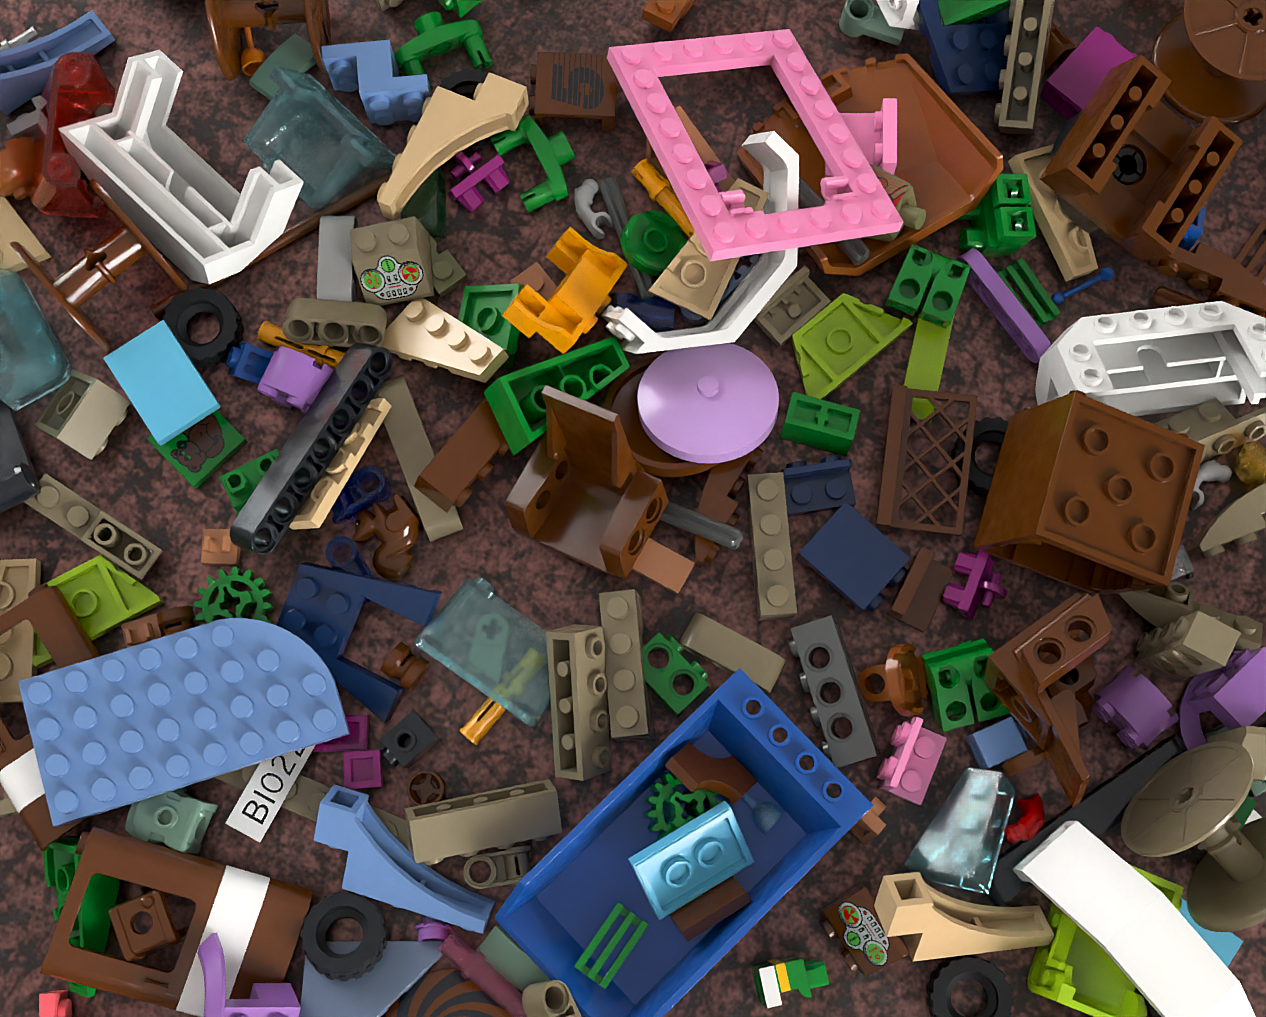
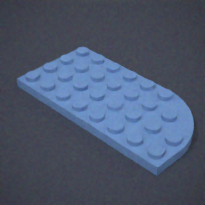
M228 618L216 620L18 681L54 827L69 824L350 734L336 682L322 658L308 644L291 632L274 624L254 619Z

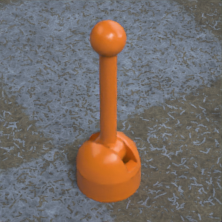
M244 27L248 48L242 52L240 62L243 73L253 76L267 57L260 48H254L250 27Z

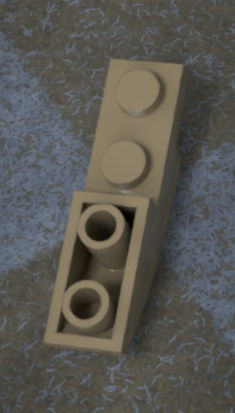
M46 473L39 481L41 493L24 501V503L141 580L163 551Z
M1266 483L1234 500L1215 515L1196 536L1187 552L1190 558L1203 554L1204 558L1207 559L1225 552L1223 546L1234 541L1236 546L1239 547L1257 540L1258 538L1255 533L1266 528Z
M1170 582L1169 586L1118 593L1130 607L1156 627L1165 625L1169 621L1177 620L1181 616L1184 617L1200 611L1241 632L1234 647L1235 649L1243 651L1249 648L1252 651L1259 649L1262 644L1263 623L1247 616H1237L1218 610L1212 605L1195 603V590L1187 588L1181 583Z

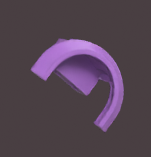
M1266 647L1252 651L1249 648L1243 651H1232L1225 667L1196 675L1191 679L1183 694L1179 709L1180 735L1182 742L1188 750L1207 744L1201 729L1199 713L1211 711L1230 731L1243 726H1250L1266 711Z
M212 933L199 946L197 954L203 970L205 988L204 1017H299L301 1006L291 983H253L250 999H226L225 959L218 934Z

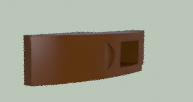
M1199 242L1191 252L1177 246L1173 254L1151 259L1147 264L1155 267L1163 275L1176 276L1188 281L1195 288L1211 290L1207 302L1223 301L1266 318V286L1234 259L1206 244Z
M760 445L742 457L721 462L712 467L701 495L697 513L732 527L736 525L740 518L735 513L739 503L731 499L729 495L736 498L746 481L741 476L747 466L754 469L764 452V450L759 448ZM694 534L695 566L701 569L705 561L712 563L722 545Z

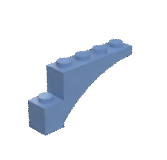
M93 10L49 35L11 49L0 51V109L6 116L66 75L63 64L69 62L77 67L115 41L112 34Z
M335 784L320 802L314 841L326 844L334 849L348 851L342 889L354 892L359 896L363 895L388 903L396 908H404L425 915L430 919H438L460 926L462 929L483 934L493 914L495 900L474 893L448 880L422 862L415 864L412 853L387 829L368 803L369 795Z

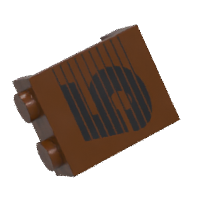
M538 51L537 64H531L530 84L536 85L535 95H529V115L535 116V123L539 128H543V117L602 119V131H615L617 77L607 60V54Z

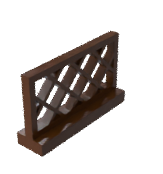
M893 384L877 511V528H897L962 536L978 396L911 389L905 385ZM913 398L928 399L936 410L923 421H920L911 411ZM936 400L947 402L940 406ZM953 402L969 404L968 416L956 426L944 409ZM940 414L952 430L936 441L924 425ZM911 418L916 426L909 431ZM965 424H967L966 434L964 436V434L959 429L962 428ZM920 429L932 445L916 456L907 443L908 437ZM956 433L964 443V452L952 460L940 444ZM936 448L948 464L932 476L920 459ZM907 452L913 460L905 465ZM963 458L962 470H960L956 463ZM916 463L928 480L912 491L903 478L904 472ZM949 468H952L960 478V487L948 495L936 481V478ZM932 483L944 499L928 511L916 494ZM903 487L909 495L901 500ZM959 493L958 505H956L951 498ZM912 498L924 515L915 522L899 521L900 506ZM948 502L956 512L955 527L941 526L932 516V513ZM927 517L932 522V524L920 523Z

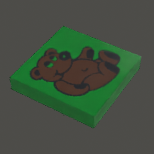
M217 410L162 446L157 443L152 434L147 438L195 489L199 488L248 442Z

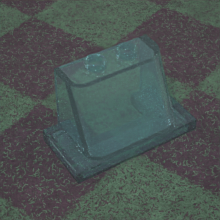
M275 66L269 77L280 88L242 141L263 161L262 166L266 171L270 173L274 161L280 159L304 181L297 198H302L311 208L322 209L367 167L392 170L396 155L311 74Z

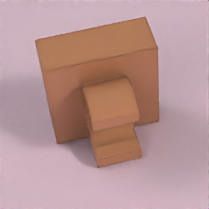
M203 529L202 565L240 566L241 548L232 543L229 535L230 529Z
M156 613L121 624L127 648L164 637L165 635L163 628L158 624Z
M876 796L870 801L874 806L850 829L864 845L878 836L886 826L878 817L886 806Z

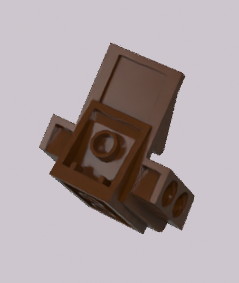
M546 385L542 391V396L546 403L547 431L541 438L505 502L511 526L558 553L602 573L605 572L612 576L616 575L626 580L669 502L662 480L649 475L634 458L617 413Z
M1078 592L989 655L984 680L985 685L1044 751L1073 808L1081 802L1091 776L1080 754L1075 699L1093 687L1097 671L1090 655L1107 643L1112 630V625L1098 593L1093 597L1088 593H1085L1083 596ZM1080 630L1087 633L1088 640L1082 641L1079 637ZM1068 673L1074 676L1076 683L1066 685L1059 681V678Z

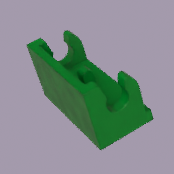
M938 0L943 25H968L1010 8V0Z
M792 392L780 438L847 456L854 439L860 410Z

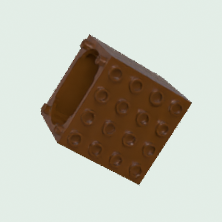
M1070 390L1069 394L1033 408H1024L1023 412L1010 416L973 548L1093 595L1098 593L1101 596L1169 586L1205 445L1189 439V436L1184 433H1174L1087 397L1084 392L1079 390Z

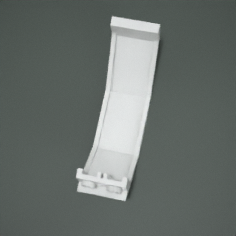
M775 131L750 135L742 146L761 164L764 171L763 190L769 193L763 206L764 214L797 210L799 155ZM798 248L761 253L757 264L712 319L703 326L655 333L628 308L623 310L621 307L617 306L614 308L612 305H609L601 316L609 322L606 328L620 340L625 339L620 345L621 349L634 354L735 342L797 267Z
M1066 821L1012 869L1022 881L1030 882L1099 944L1161 1017H1256L1240 981L1167 897L1078 821Z

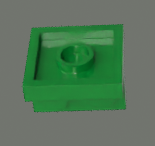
M520 283L465 286L458 320L503 348L509 358L501 367H513L520 331L505 319L502 314L524 286Z

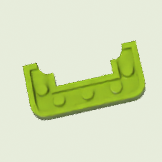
M1130 865L1158 888L1174 907L1180 911L1182 905L1181 895L1184 887ZM1052 902L1046 920L1055 936L1051 945L1037 946L1028 974V989L1037 995L1092 1017H1146L1147 1007L1142 995L1134 992L1136 988L1103 948Z

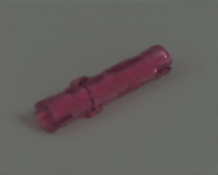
M452 931L442 944L439 945L437 951L441 952L462 971L460 975L465 980L469 977L512 1017H527L522 1005L523 994L484 960L486 956L481 951L476 953Z

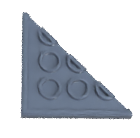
M361 941L326 943L331 951L337 954H348L354 951ZM387 941L386 949L382 952L383 957L380 962L374 965V969L369 973H364L361 978L356 980L352 978L348 979V981H340V979L331 980L323 973H318L305 955L299 1017H381L389 1010L388 1007L425 975L436 961L451 950L450 941Z

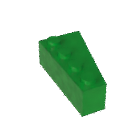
M616 336L501 376L483 393L514 456L547 431L546 403L542 396V391L546 385L587 401L626 371L630 365Z

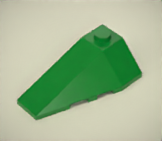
M81 835L60 837L43 852L47 888L55 886L59 905L58 908L52 910L55 922L59 920L82 856L75 854ZM100 873L91 876L70 934V942L73 945L101 953L105 952L111 925L108 910L115 906L121 879ZM68 981L71 992L86 998L95 996V988Z

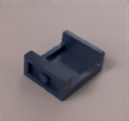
M845 502L803 547L795 559L805 568L809 565L855 606L854 611L859 615L865 608L872 612L885 598L880 593L881 590L888 583L895 586L905 576L908 570L903 566L910 557L850 504Z

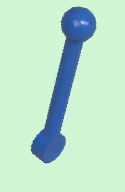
M1104 267L1098 275L1063 293L1055 292L1051 299L1055 305H1061L1066 298L1101 280L1104 282L1110 281L1114 276V271L1110 267Z

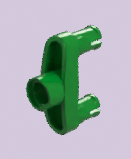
M430 12L419 17L414 22L418 36L404 44L394 54L397 66L400 71H404L405 76L426 74L422 62L461 46L465 47L474 70L480 69L483 71L482 62L485 69L491 67L494 63L482 39L484 33L478 21L463 20L445 24L440 12ZM429 81L430 88H431V90H432V89H433V85H432V84L430 83V81Z
M527 114L521 118L515 132L508 129L490 137L500 156L525 142L527 145L531 144L547 176L545 177L546 181L523 193H519L528 213L554 199L558 202L569 196L568 187L560 166L576 157L562 130L546 138L539 126Z

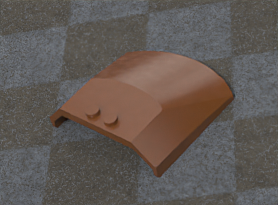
M908 53L895 54L896 60L876 62V57L866 59L864 66L846 70L845 66L818 78L839 113H875V111H881L883 98H897V165L894 176L913 186L916 207L926 211L925 222L919 230L904 226L896 239L891 242L864 237L859 238L870 250L869 258L860 265L854 264L834 242L804 246L824 274L859 277L907 249L911 244L917 243L975 209L1004 169L1002 154ZM787 96L773 107L774 113L763 124L758 122L753 127V134L775 131L799 155V176L825 202L820 186L822 178H826L825 160ZM741 145L737 152L738 159L759 188L763 190V168Z

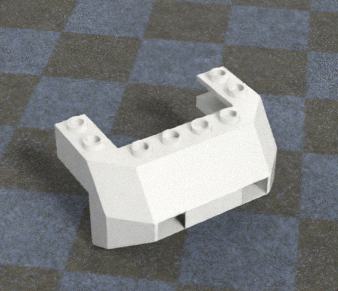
M160 50L129 57L112 113L58 128L67 151L90 181L94 178L144 236L192 281L212 284L242 271L283 234L304 181L279 159L274 161L270 174L260 166L251 169L240 194L166 126L183 71Z
M1223 301L1081 317L1067 328L1040 357L1035 385L1037 404L1041 405L1067 395L1070 390L1082 391L1087 397L1133 416L1185 411L1215 397L1223 406L1244 404L1246 396L1251 404H1259L1260 398H1266V318Z

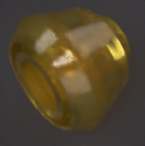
M1248 441L1235 459L1238 467L1234 471L1246 485H1250L1253 482L1255 485L1260 486L1266 483V448L1258 441Z

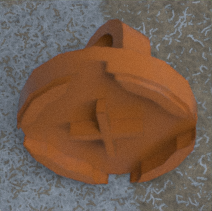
M908 643L894 645L890 648L886 664L871 666L861 672L859 687L862 695L874 702L891 700L895 710L901 716L910 717L921 714L925 709V706L921 705L922 699H927L928 686L921 656L915 657L914 654L915 650H917L916 647ZM875 673L881 675L885 682V687L881 693L875 692L871 686V679Z

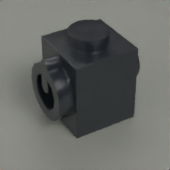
M412 710L379 740L385 745V748L381 751L382 754L394 767L401 764L404 768L409 769L441 739L416 711Z

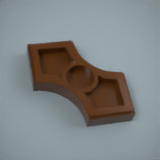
M690 743L672 756L665 764L691 792L699 789L711 790L721 794L731 803H737L758 782L733 755L727 758H714L700 752Z

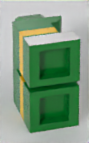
M790 955L750 964L758 1002L766 1008L782 1005L780 997L782 992L793 990L804 997L812 998L810 989L829 985L824 961H818L817 958L804 961L803 958Z

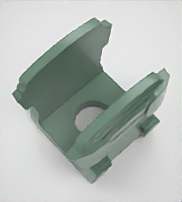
M185 787L178 788L132 803L128 812L125 830L136 839L155 844H166L184 853H199L202 846L201 842L212 815L217 810L218 804L196 799L186 793L187 789Z

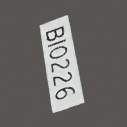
M315 745L260 762L225 824L261 842Z

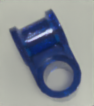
M365 466L351 474L331 508L334 514L332 517L334 524L347 522L355 518L359 511L367 510L373 507L375 502L380 503L388 498L391 492V484L378 468ZM374 477L380 479L379 487L375 491L365 492V484L369 479Z

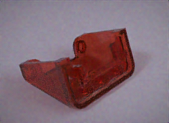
M70 52L60 56L54 64L41 95L30 197L34 206L47 215L102 218L103 201L98 196L88 192V184L84 179H80V166L76 159L67 151L58 128L78 123V120L95 118V111L103 104L114 106L115 89L92 53Z

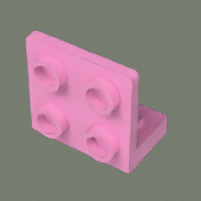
M883 98L881 111H875V113H840L869 164L875 165L894 175L897 165V98ZM825 161V177H833L834 175Z
M916 716L904 721L902 726L899 724L896 726L890 740V745L895 747L889 759H883L876 778L881 780L878 789L921 806L947 738L921 727L924 719Z

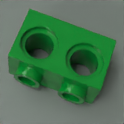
M659 632L642 648L646 686L678 717L708 688L709 684L705 681L708 674L696 661L689 664L680 654L684 649L671 635L664 638ZM654 651H662L668 656L669 662L664 668L656 669L649 664L648 656ZM681 676L689 678L693 683V691L687 695L676 693L673 688V681Z

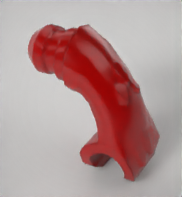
M1034 793L1030 799H1017L1022 817L1019 818V821L1015 822L1016 824L1007 825L1003 830L1008 843L1015 844L1021 840H1028L1030 842L1040 831L1045 822V807L1039 793Z

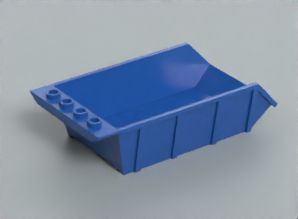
M739 668L519 881L494 916V919L550 980H560L566 984L579 1012L584 1017H663L874 805ZM750 701L758 703L760 707L759 713L756 715L749 714L746 710V704ZM780 728L785 731L786 739L784 742L779 743L773 739L772 734L775 729ZM688 743L700 752L714 758H727L733 755L758 780L737 803H731L719 793L714 796L715 801H726L731 807L754 860V863L733 875L747 891L751 902L690 941L685 940L672 923L669 915L661 920L656 917L628 858L657 842L660 832H650L647 829L653 823V819L643 817V812L651 810V804L646 803L644 797L654 796L655 792L650 787L651 783L663 784L661 774L670 773L673 776V773L665 764ZM802 756H808L812 759L813 766L810 770H803L800 767L799 761ZM680 784L672 789L682 794L688 788L684 784ZM829 784H836L839 787L840 793L837 798H831L827 795L826 789ZM680 803V807L683 809L681 816H689L687 815L688 812L684 809L687 803ZM662 806L663 817L665 818L664 806ZM619 902L624 908L649 925L607 988L604 989L576 969L574 965L614 906ZM618 915L585 965L590 969L625 918L622 915ZM633 923L628 927L597 973L602 978L637 928Z

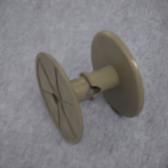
M1229 741L1211 742L1197 746L1181 753L1160 767L1134 794L1124 812L1121 823V836L1125 845L1133 852L1142 856H1168L1197 845L1199 850L1206 849L1208 851L1196 866L1189 880L1186 891V905L1194 922L1202 928L1214 932L1242 930L1266 920V817L1244 824L1241 831L1239 830L1241 826L1240 821L1232 817L1244 802L1252 786L1254 763L1249 752L1243 746Z

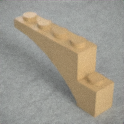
M490 72L484 83L477 85L473 100L437 86L432 97L428 96L423 104L420 121L417 125L411 127L407 137L406 148L402 154L399 153L396 156L392 166V175L388 182H384L378 191L377 201L383 216L391 220H397L404 206L419 186L438 167L455 154L499 132L508 129L515 132L529 105L526 86Z
M920 872L883 876L874 904L886 936L901 935L913 962L1051 945L1055 936L1039 905L999 907L958 900L938 892L924 883Z

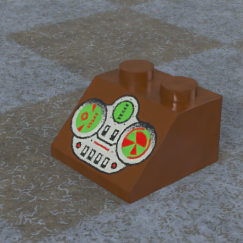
M854 885L819 909L824 917L819 923L831 940L837 937L845 950L840 955L852 972L859 970L861 974L868 976L909 954V951L899 936H886L874 907L875 900L866 887Z

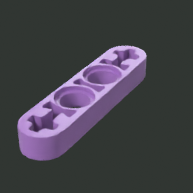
M971 248L957 258V261L971 266L967 282L1024 355L1033 363L1040 362V357L1051 346L1050 341L978 250Z

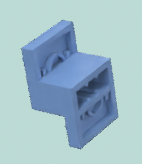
M390 40L321 46L322 60L334 90L352 92L359 88V94L370 124L390 125L394 121H420L423 104L428 96L432 97L427 74L399 77V70Z

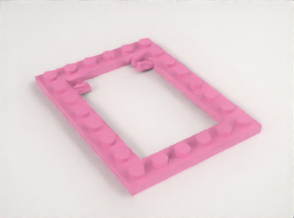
M790 29L609 47L607 60L710 261L899 232L903 224L902 218ZM770 65L834 175L833 177L822 178L820 182L821 194L825 200L824 206L764 214L763 210L754 212L752 207L744 208L745 194L741 189L718 192L658 77Z

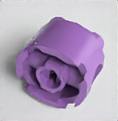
M277 346L260 380L257 391L271 397L272 401L289 409L294 406L301 409V413L306 414L334 369L325 364L320 366L314 362V358L285 346Z
M1125 666L1108 686L1093 694L1096 702L1092 705V710L1103 722L1107 723L1109 720L1113 722L1120 730L1116 734L1117 737L1128 749L1133 750L1139 747L1146 750L1160 733L1175 725L1179 721V717L1174 712L1169 715L1167 711L1173 706L1150 680L1141 673L1135 678L1131 675L1135 672L1134 668Z

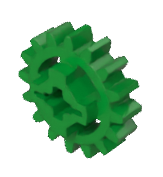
M238 567L232 568L231 575H228L225 570L219 569V579L215 580L208 576L206 578L207 583L210 585L208 589L198 588L197 590L203 596L202 601H196L193 606L202 610V613L195 617L196 621L200 623H210L228 618L249 619L254 609L256 611L252 619L271 623V620L265 614L266 611L275 610L274 605L266 602L267 599L273 596V593L269 589L262 590L266 581L261 577L254 580L255 573L249 569L243 576L241 569ZM235 584H245L253 591L239 592ZM219 592V595H218V597H217L215 603H213L215 596H216L217 593ZM234 599L241 602L240 604L236 605L237 612H235V614L228 610L229 608L233 607L232 601Z
M670 773L661 774L663 784L651 783L650 785L651 789L655 792L654 796L644 797V801L651 804V810L643 812V817L653 819V823L647 829L650 832H660L657 838L658 841L704 813L703 801L705 812L722 802L715 801L714 796L718 793L707 789H699L694 792L685 789L682 794L674 791L672 788L683 783L674 774L672 776ZM680 803H687L684 809L688 812L687 815L689 816H681L683 809L680 807ZM662 806H664L665 818L663 817Z

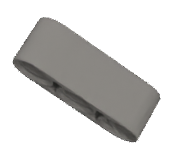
M321 216L317 299L356 302L357 275L352 263L350 229L358 228L356 216Z

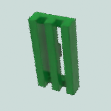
M1023 257L1017 260L1015 264L1007 266L1003 271L997 272L1002 281L1028 312L1005 279L1009 276L1025 303L1029 305L1038 318L1035 323L1039 328L1059 316L1061 312Z
M617 902L574 967L606 989L649 924ZM618 915H622L625 918L590 969L585 965ZM633 923L637 928L602 978L597 973L628 927Z

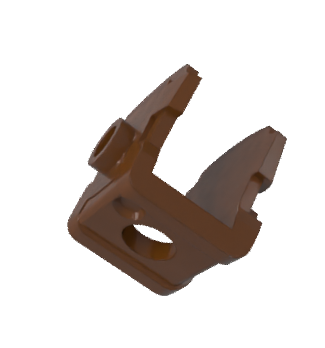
M146 886L128 893L130 900L113 906L108 910L120 947L127 961H138L146 956L157 953L159 950L184 941L189 928L188 926L179 930L175 929L165 898L174 894ZM141 911L149 913L153 920L152 928L146 934L137 932L133 925L135 916Z

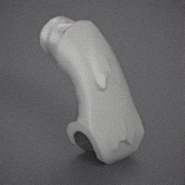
M586 179L581 186L574 189L573 198L576 213L593 237L602 239L605 237V233L597 226L605 225L607 228H611V217L606 212L594 213L590 206L593 203V195L598 191V184L593 179Z
M1215 460L1207 461L1200 465L1191 498L1190 507L1192 510L1197 509L1203 504L1205 497L1199 489L1202 482L1216 480L1224 483L1230 480L1232 471L1227 465H1220Z

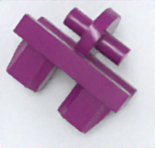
M462 152L457 153L455 160L458 166L451 170L450 173L455 180L463 174H466L467 178L453 187L447 195L452 202L458 200L469 213L485 202L475 188V185L484 180L491 191L496 194L510 183L505 171L501 167L505 162L498 154L476 170L474 166L482 161L478 152L469 158Z
M979 551L978 555L959 553L954 571L957 574L969 577L966 587L948 583L943 594L944 603L959 610L962 618L973 620L982 594L984 596L980 605L991 608L994 598L1005 599L1008 592L999 586L1002 574L992 572L989 582L987 581L994 562L989 559V554Z

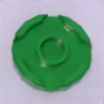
M647 210L645 213H636L630 218L622 229L620 243L623 254L632 266L640 272L659 276L687 243L686 237L683 239V235L680 232L682 228L673 218L656 210Z

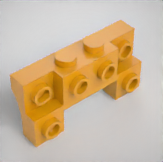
M571 227L563 233L545 256L566 274L548 301L527 284L502 314L505 319L525 336L530 338L537 332L562 354L575 344L581 333L586 334L595 325L598 318L594 314L597 313L599 315L612 299L608 294L628 266L616 253L607 252L592 245Z

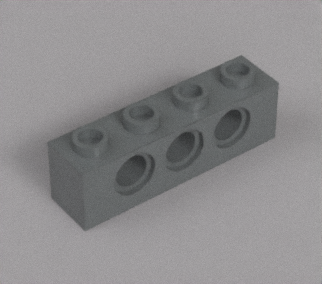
M830 615L791 628L793 637L788 639L790 649L794 658H800L804 671L800 672L799 676L805 693L811 692L815 706L810 707L815 726L817 728L822 727L826 739V741L822 742L824 755L837 768L881 755L837 617ZM825 648L829 652L830 661L826 667L820 669L815 666L813 655L818 649ZM832 682L838 684L841 689V697L835 703L828 702L824 696L825 687ZM841 717H846L852 723V733L847 738L840 737L835 731V724Z

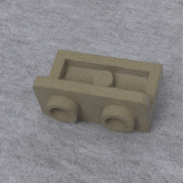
M806 266L802 267L798 272L794 269L753 319L778 348L789 341L792 334L831 303L830 299L808 277L810 270Z

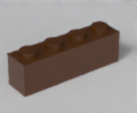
M486 398L424 468L415 482L414 487L447 513L454 504L461 507L473 492L469 487L476 478L482 482L495 466L491 463V460L497 453L503 457L510 449Z

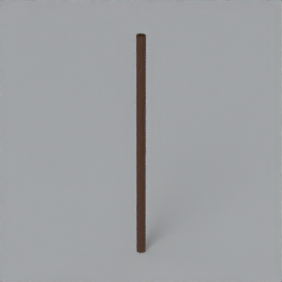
M392 170L284 230L283 234L244 269L318 228L321 216H339L376 195L384 182H388L393 173ZM233 275L212 284L194 281L187 285V290L191 291L200 287L208 290V288L216 286ZM179 290L150 306L155 317L158 319L165 315L166 307L170 306L173 302L172 300L176 296L182 295L184 291Z

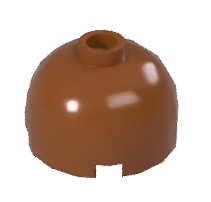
M30 136L6 141L3 143L5 148L0 149L1 197L14 195L16 200L24 199L35 192L33 186L41 181L44 174V159L38 145Z

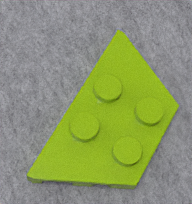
M845 293L841 294L791 336L805 394L824 400L910 329L913 323L907 318L903 317L901 320L883 312L884 309L875 305L863 304L853 296Z
M101 555L45 583L49 587L58 586L91 641L164 603L160 596ZM33 629V634H36L37 637L36 655H33L32 663L34 667L42 668L54 660L35 629Z

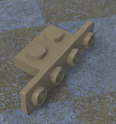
M1215 397L1154 424L1174 433H1184L1189 436V439L1205 445L1201 462L1219 454H1226L1232 449L1250 441H1257L1266 435V407L1235 419Z

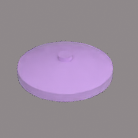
M731 343L672 349L656 358L643 374L637 395L638 414L646 434L665 452L690 462L721 463L748 454L768 437L777 419L779 392L776 380L767 365L759 357L743 347Z

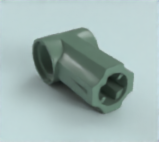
M847 0L839 19L840 30L849 37L867 35L899 46L905 28L889 26L880 7L874 5L872 0ZM852 14H857V15H859L861 18H857V17L853 16Z

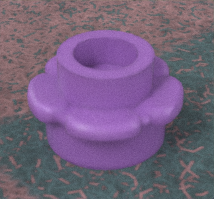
M423 917L422 923L415 926V930L418 931V942L448 941V930H452V927L449 924H444V921Z

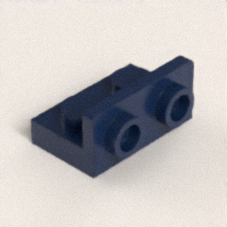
M836 455L822 458L820 460L821 463L807 465L806 461L788 463L786 468L781 470L784 475L787 516L836 510L845 502L854 507L856 500L850 474L852 467L851 459L841 460V456Z

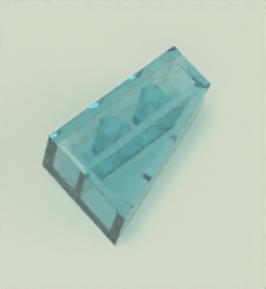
M967 767L904 865L913 873L920 872L925 881L988 894L1004 837L1003 830L1007 826L1016 789L1001 772Z

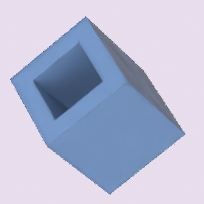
M1013 717L1003 719L965 736L981 770L990 768L1028 751L1025 744L1028 742L1026 732L1018 722H1014Z

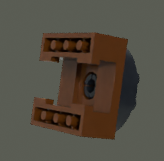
M1140 54L1111 68L1085 109L1071 117L1063 126L1054 143L1051 161L1039 179L1054 191L1061 208L1077 226L1095 236L1114 239L1143 262L1174 253L1242 145L1243 140L1214 116L1205 118L1198 128L1193 129L1160 101L1172 80Z

